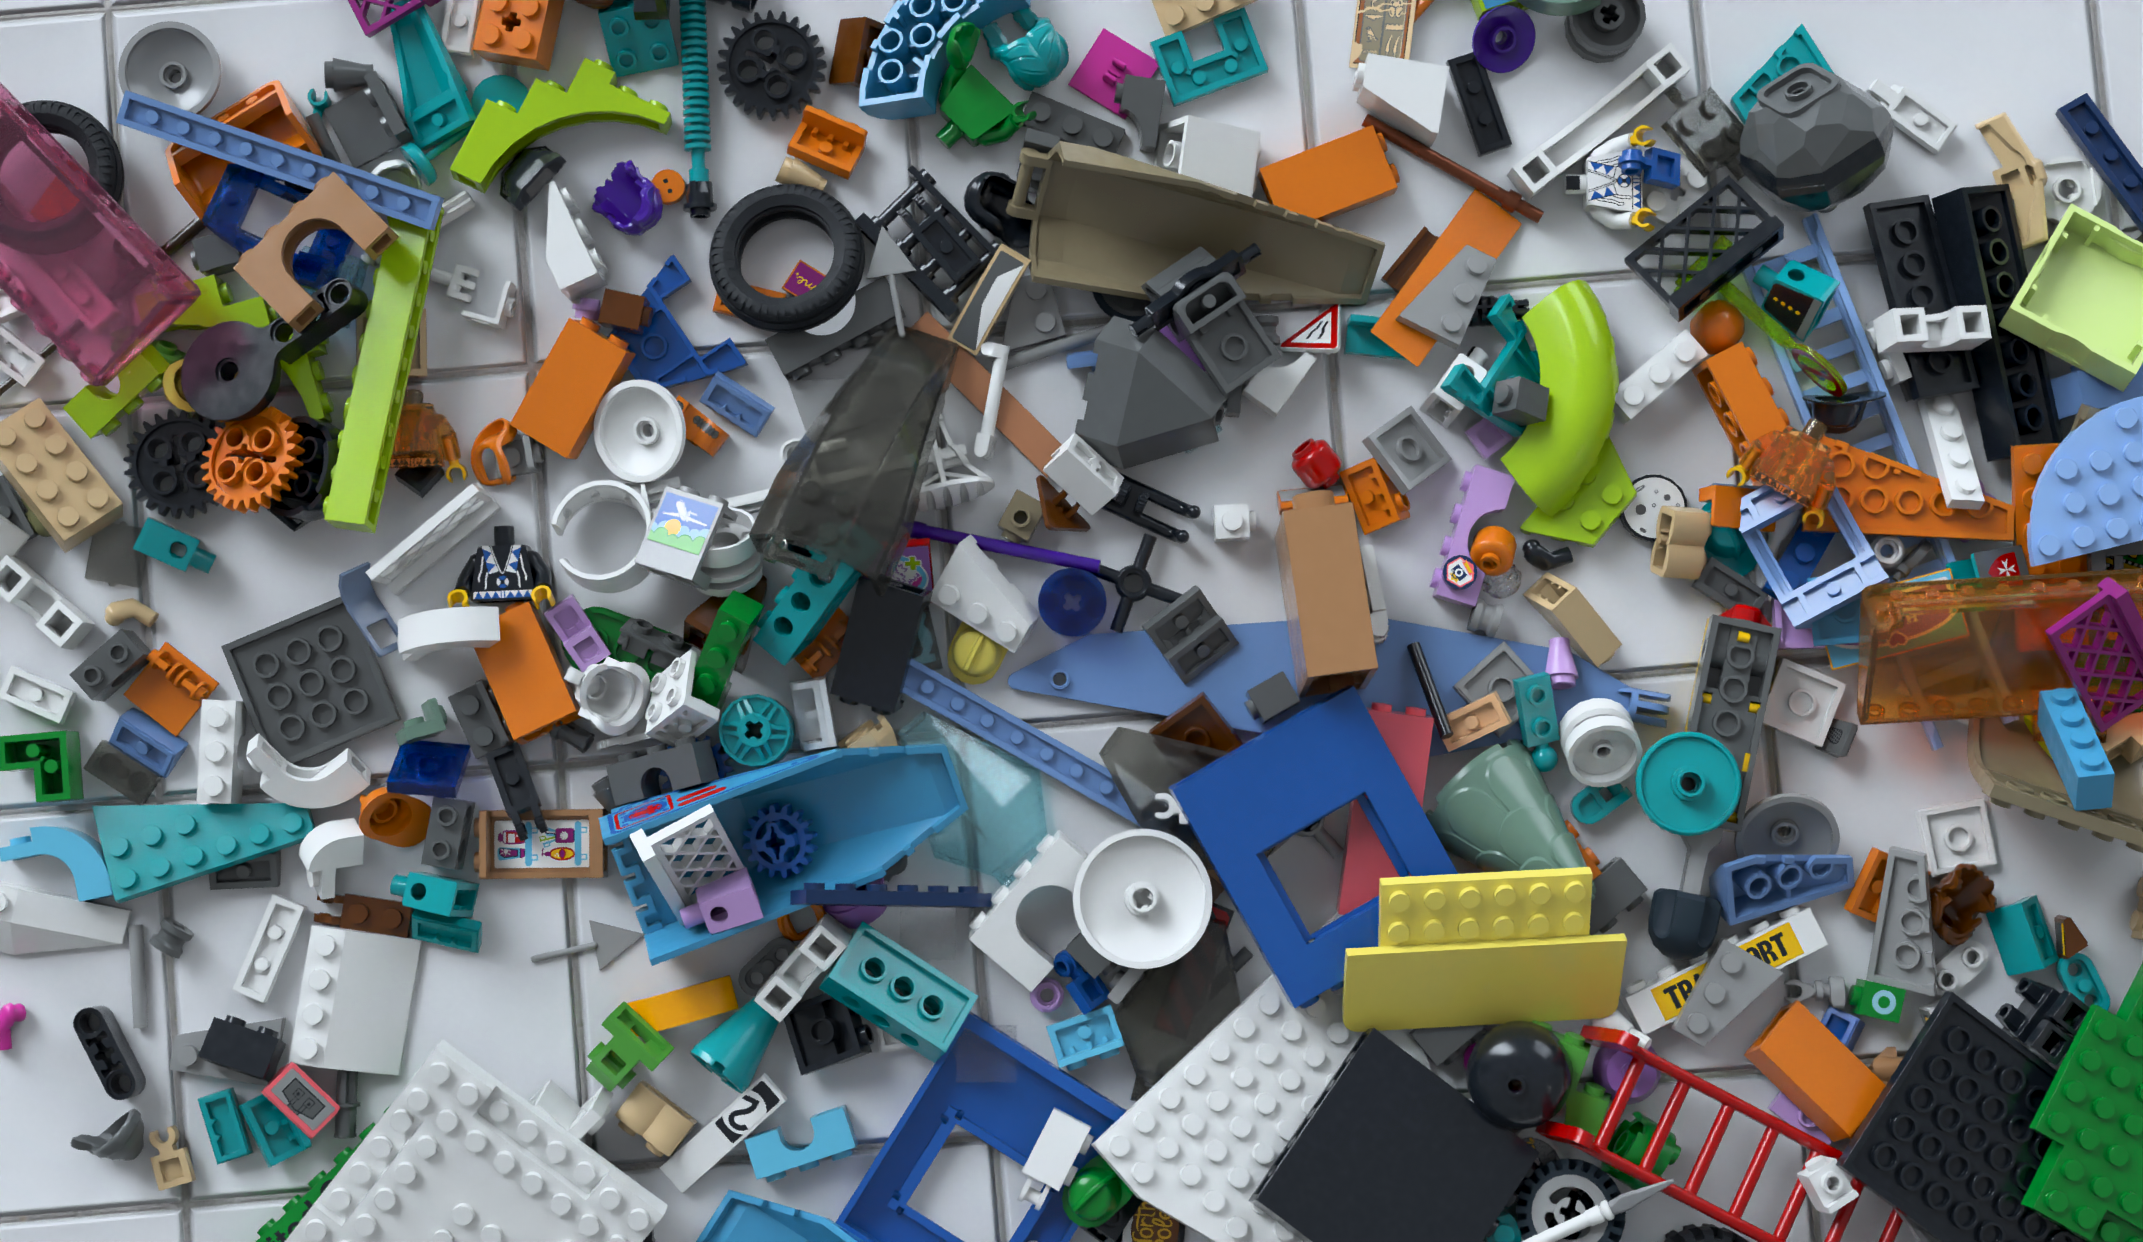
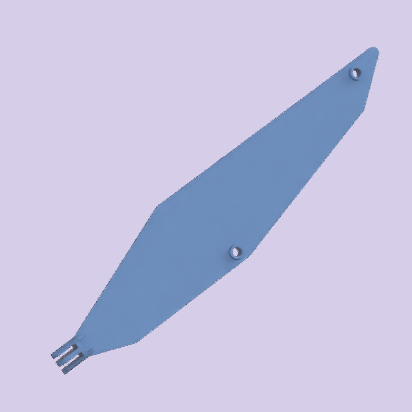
M1388 619V637L1380 645H1375L1378 669L1366 689L1356 691L1365 707L1371 708L1372 702L1391 704L1392 711L1405 712L1406 706L1427 709L1426 715L1432 716L1407 649L1409 644L1419 642L1444 710L1448 714L1467 705L1463 698L1453 689V686L1503 641L1506 642L1534 674L1545 672L1549 647ZM1287 621L1227 625L1239 644L1187 684L1181 681L1145 630L1089 634L1012 673L1008 678L1009 686L1015 690L1167 717L1204 691L1232 728L1257 733L1268 731L1332 694L1300 697L1298 705L1265 724H1262L1259 718L1253 720L1244 705V702L1248 701L1246 692L1281 671L1284 672L1298 696ZM1574 653L1572 655L1579 676L1575 680L1576 686L1564 690L1552 689L1558 730L1560 721L1568 710L1580 702L1593 698H1605L1620 703L1629 712L1632 722L1663 728L1667 726V720L1639 715L1636 714V711L1655 715H1668L1670 707L1640 701L1639 698L1670 702V694L1629 687ZM1058 674L1066 677V683L1062 686H1058L1053 682L1054 677ZM1518 720L1499 738L1491 732L1448 752L1443 740L1440 739L1435 724H1433L1429 757L1507 743L1510 739L1522 740L1520 722Z

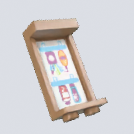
M606 809L541 810L548 827V831L544 833L537 829L532 810L522 813L520 817L528 831V839L520 841L513 821L508 817L506 810L479 811V817L474 819V837L479 838V852L474 853V871L479 872V879L608 877V845L605 846L598 819L608 815Z

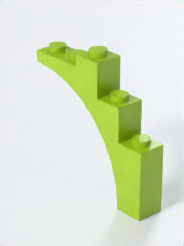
M584 58L567 93L564 92L565 88L552 80H547L545 83L536 78L518 113L507 102L498 100L495 103L486 99L450 167V171L454 180L485 194L499 171L517 153L539 138L563 128L592 122H620L639 125L667 135L672 125L671 113L668 112V108L656 100L647 102L638 98V94L626 86L620 85L617 88L616 73L608 63L599 59L593 62Z
M210 275L135 297L143 327L154 335L176 330H207L216 324L227 321H241L255 327H265L280 317L261 296L230 305L229 302L234 300L230 285L216 275ZM327 338L292 364H288L283 360L280 363L281 369L289 376L301 395L309 417L331 423L330 413L334 412L333 402L328 392L324 393L321 382V380L325 379L323 366L319 360L315 361L316 357L328 354L325 344H329V338Z

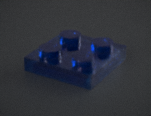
M417 741L400 746L386 781L387 792L456 798L471 757L470 745Z

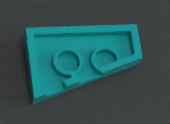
M1803 24L1773 53V56L1761 69H1758L1732 96L1730 104L1744 126L1749 111L1758 102V91L1792 68L1804 63H1814L1834 74Z

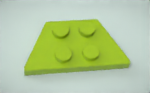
M1610 437L1605 439L1597 456L1599 460L1596 466L1590 469L1580 484L1582 487L1572 499L1553 517L1548 516L1537 506L1521 525L1520 531L1527 535L1532 533L1551 537L1552 540L1572 541L1577 545L1595 547L1637 497V492Z

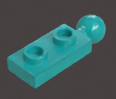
M1541 672L1513 679L1523 745L1528 748L1535 746L1536 748L1532 752L1535 765L1540 772H1550L1558 763V754L1549 746V742L1560 740L1550 674Z

